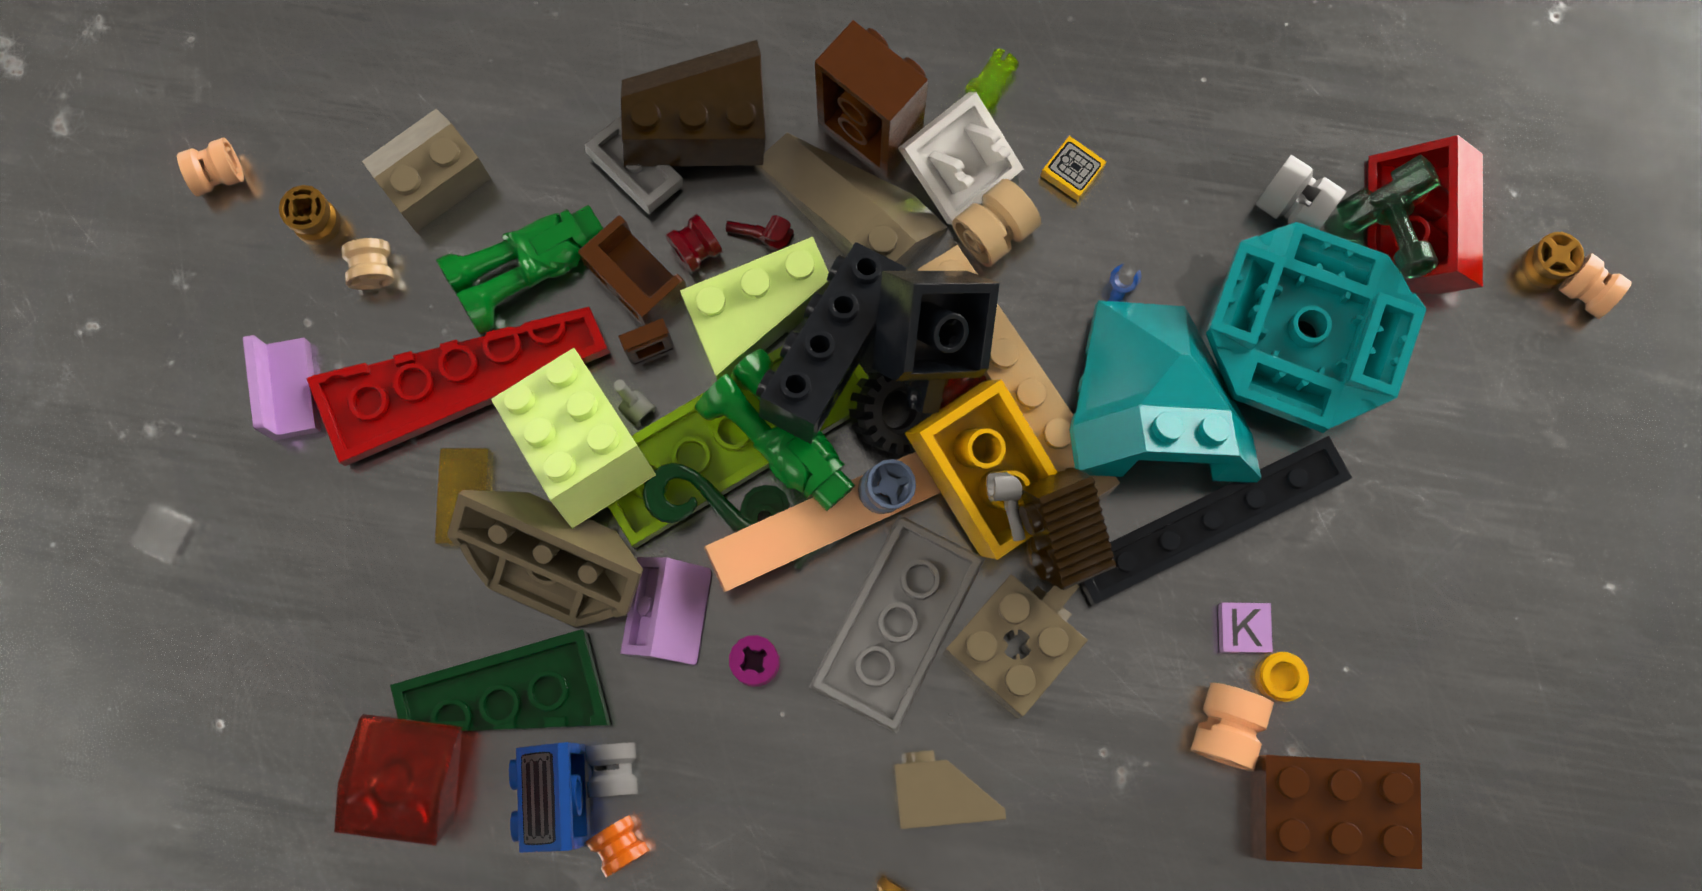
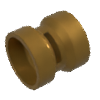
M306 185L296 186L287 191L280 200L279 213L281 219L304 242L311 245L326 244L334 239L339 232L341 225L339 213L316 188Z

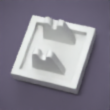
M968 92L898 147L947 224H952L953 219L972 203L981 204L983 194L1002 179L1011 180L1024 170L977 92Z

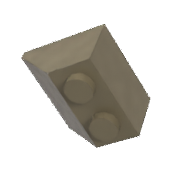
M437 108L361 161L416 233L491 179L478 156L452 123Z
M934 750L903 753L902 764L892 765L897 824L900 829L1006 819L1003 806L948 760L935 761Z

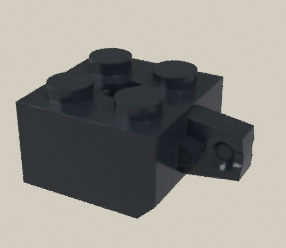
M882 271L872 369L895 381H904V385H907L908 407L917 410L919 413H938L944 386L947 385L949 379L981 377L989 369L1000 283L969 271Z

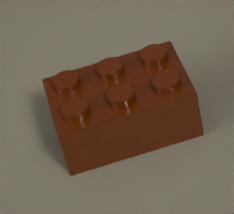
M852 20L815 60L818 123L885 177H888L904 159L898 147L923 128L928 78H926V74L921 66L908 57L902 59L893 52L880 33L872 28L865 30Z
M1259 755L1254 772L1251 771V858L1266 861L1422 869L1420 763Z

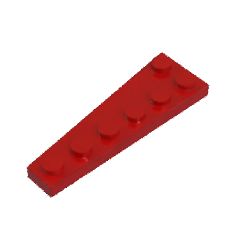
M585 307L525 322L518 327L509 326L489 331L482 337L462 342L453 340L441 343L438 348L418 353L409 351L393 355L394 359L370 365L361 363L313 375L306 379L338 462L343 466H348L492 404V398L572 348H575L584 364L605 356L610 351L591 308Z

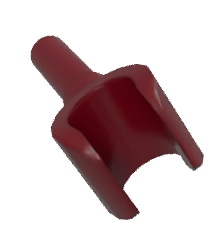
M772 215L766 227L727 221L725 228L726 232L761 239L763 243L774 250L783 249L794 233V230L790 228L791 223L778 215Z

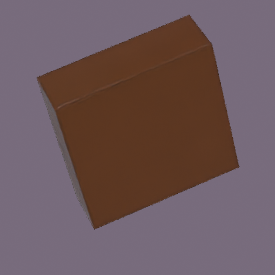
M663 318L618 336L630 363L633 364L667 351L674 346Z

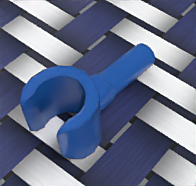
M1124 263L1114 268L1110 275V283L1113 288L1109 294L1108 301H1122L1125 294L1135 289L1141 282V271H1137L1131 285H1124L1120 282L1118 276Z

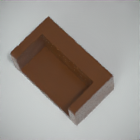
M620 215L578 251L585 267L643 326L664 317L683 299L680 290L687 288L685 280L679 274L673 276L631 233L627 222Z

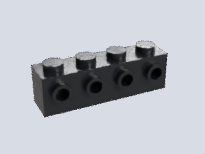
M857 242L854 243L846 257L838 255L828 273L827 281L830 284L823 295L818 292L813 295L804 313V319L807 322L800 333L793 330L789 334L780 352V357L784 358L776 372L769 369L765 373L757 388L756 396L760 398V418L810 444L813 443L876 336L882 271H907V267Z

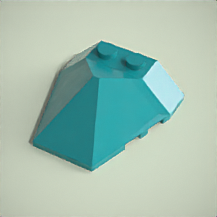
M1098 300L1095 304L1085 351L1087 360L1084 374L1080 378L1077 390L1080 392L1076 413L1072 416L1069 429L1075 469L1091 476L1123 477L1138 460L1210 463L1213 481L1258 482L1261 479L1253 434L1235 400L1231 399L1225 381L1186 307Z

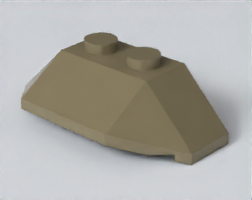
M463 490L458 494L447 536L455 546L459 545L468 564L488 589L573 627L600 622L611 617L625 616L630 611L643 568L617 531L590 519L585 520L572 529L552 502L529 492Z

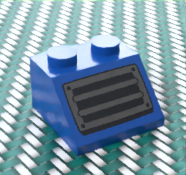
M565 742L516 748V759H511L509 763V783L512 790H517L518 810L511 813L510 830L513 842H519V853L569 851L588 846L586 844V841L589 840L585 744Z

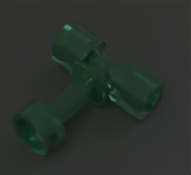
M1421 154L1391 171L1392 182L1375 192H1371L1364 187L1337 205L1339 216L1345 227L1355 234L1376 222L1381 225H1390L1400 248L1395 253L1393 260L1404 279H1415L1424 276L1434 270L1439 263L1432 244L1428 241L1418 240L1409 216L1415 210L1413 201L1441 185L1432 163Z

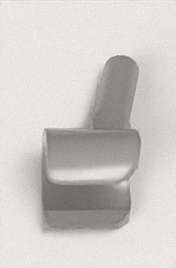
M623 380L615 381L613 387L622 398L618 410L637 428L640 427L642 418L650 411L654 413L657 407L640 390L631 391Z
M1008 472L989 473L986 479V490L989 500L1004 501L1013 541L1024 540L1026 537L1018 509V500L1022 495L1021 482Z

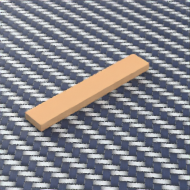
M914 452L897 459L909 466L915 475L916 489L914 496L909 503L891 513H874L863 505L858 492L859 482L863 476L861 475L851 480L855 487L828 511L813 497L704 546V549L723 591L726 592L941 492L918 454Z

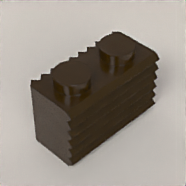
M1073 467L1057 472L1056 475H1049L1038 482H1032L1029 486H1022L1024 505L1019 507L1021 522L1026 531L1033 535L1037 551L1032 552L1031 558L1037 574L1041 579L1049 581L1062 590L1116 568L1117 565L1113 559L1114 554L1111 551L1110 537L1106 532L1107 526L1102 515L1103 509L1099 504L1098 490L1094 486L1095 480L1091 475Z

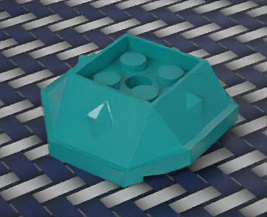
M1294 222L1263 235L1242 240L1238 244L1206 330V336L1231 399L1325 433L1388 404L1398 397L1427 309L1416 293L1412 294L1403 275L1387 254L1305 224ZM1298 321H1305L1311 324L1315 329L1316 338L1304 335L1299 329Z

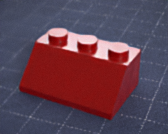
M1459 135L1369 156L1367 247L1387 254L1403 275L1411 292L1442 294L1483 287V154Z

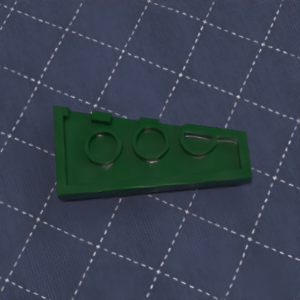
M584 629L390 685L402 734L611 726L587 631Z

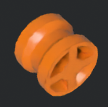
M630 815L615 822L586 841L590 851L598 853L603 861L601 870L606 878L650 851L646 843L637 840L633 833L634 822Z

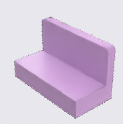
M254 335L243 337L254 429L274 441L321 432L319 410L306 379L314 375L310 342L305 338L265 344Z
M637 557L638 563L643 568V573L630 611L627 613L620 654L664 659L684 664H696L711 579V569L667 557Z

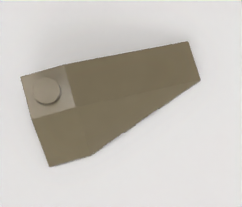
M789 133L782 136L764 153L763 165H754L845 256L848 255L854 243L857 242L908 267L947 231L948 227L915 195Z

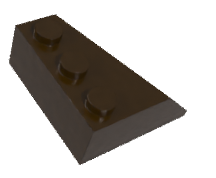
M750 41L622 80L621 129L624 167H656L657 165H763L766 135L762 60L758 41Z

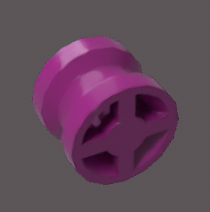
M758 635L746 636L738 640L732 647L729 654V667L732 674L742 684L750 687H762L770 683L777 676L780 668V657L775 646L768 639Z

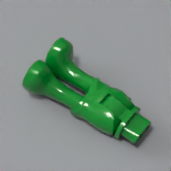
M589 205L572 214L566 209L561 213L542 217L517 231L504 233L502 235L503 241L465 256L447 254L436 259V262L477 332L482 336L494 327V310L496 306L523 289L532 288L547 278L565 275L573 267L578 266L581 259L578 251L596 236L603 227ZM515 259L518 260L519 266L484 283L473 286L479 278Z
M763 349L756 350L743 358L734 367L731 377L728 374L721 376L701 396L694 408L706 420L726 416L734 422L753 442V447L769 462V468L779 481L784 483L788 489H795L803 493L806 499L813 496L828 511L845 497L855 485L841 471L845 464L840 460L836 450L821 431L818 432L813 443L810 444L779 427L771 428L764 419L759 417V413L740 389L742 388L752 393L760 401V398L756 396V391L765 373L769 369L772 370L773 362Z

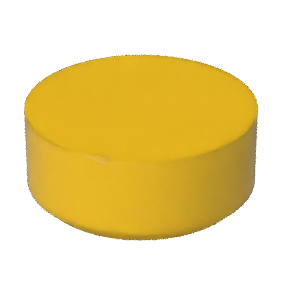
M1277 652L1266 656L1260 661L1255 672V680L1259 691L1269 700L1289 702L1299 698L1306 691L1309 683V674L1306 665L1299 657L1288 652Z

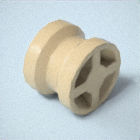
M362 238L349 241L342 246V258L348 262L349 267L345 272V283L349 288L374 290L387 287L394 282L393 270L387 264V259L391 255L390 244L387 241L377 238Z

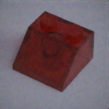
M363 714L359 718L338 781L334 832L436 846L455 819L462 727Z

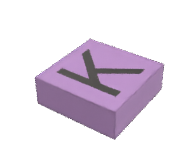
M1222 602L1218 604L1219 653H1273L1271 603Z

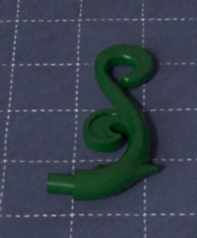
M677 463L665 464L654 470L656 476L644 483L642 494L645 508L652 517L661 522L676 523L690 516L697 508L698 502L695 497L691 496L684 504H671L665 497V487L673 479L686 480L702 494L734 533L757 523L758 514L762 511H768L770 516H773L790 507L789 500L784 491L777 486L762 485L753 487L745 494L740 510H738L702 474L690 467ZM830 544L796 559L794 568L800 569L810 558Z

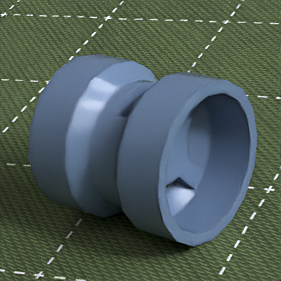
M894 459L883 460L866 471L860 479L858 487L859 498L863 505L874 513H891L909 503L914 496L916 489L915 475L910 467L902 461Z

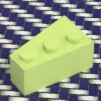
M813 237L680 290L716 380L724 374H728L731 377L734 367L743 358L759 349L765 351L784 333H789L804 320L805 310L816 292L824 294L830 284L827 281L829 272Z

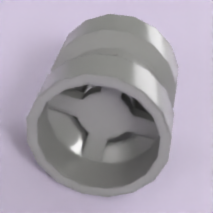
M635 742L585 747L586 762L591 766L592 777L587 782L588 798L638 794V778L632 774V762L636 759ZM619 765V769L605 770V766Z

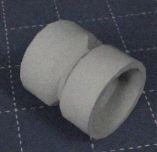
M1291 154L1258 199L1255 206L1275 219L1283 216L1286 217L1288 225L1299 222L1319 230L1341 201L1346 191L1326 177L1318 180L1314 179L1313 169ZM1301 193L1311 202L1308 207L1296 202Z

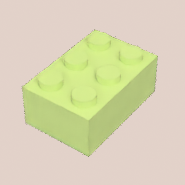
M575 348L567 351L491 399L548 498L572 529L656 476V473Z

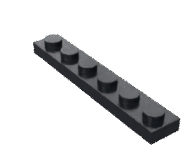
M1330 436L1261 468V479L1258 482L1230 483L1111 541V551L1114 554L1113 559L1117 564L1116 568L1080 583L1092 607L1352 479L1353 477Z

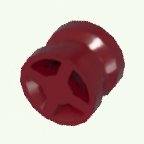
M698 214L688 219L687 226L682 230H672L665 235L671 248L690 273L700 269L701 262L707 257L716 258L723 253L716 237Z

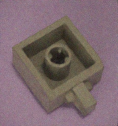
M1010 574L946 648L943 655L1016 719L1023 717L1088 641L1087 638L1067 622L1072 614L1063 607L1080 586L1077 584L1062 590L1053 585L1046 593L1037 585L1031 591L1015 576ZM1009 635L1011 640L1018 636L1023 640L1024 643L1021 646L1022 651L1025 653L1023 659H1020L1019 654L1012 658L1005 654L1004 651L1007 649L1008 644L1003 639L1004 636Z

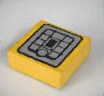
M1069 135L1042 169L1040 176L1078 202L1104 169L1106 161Z

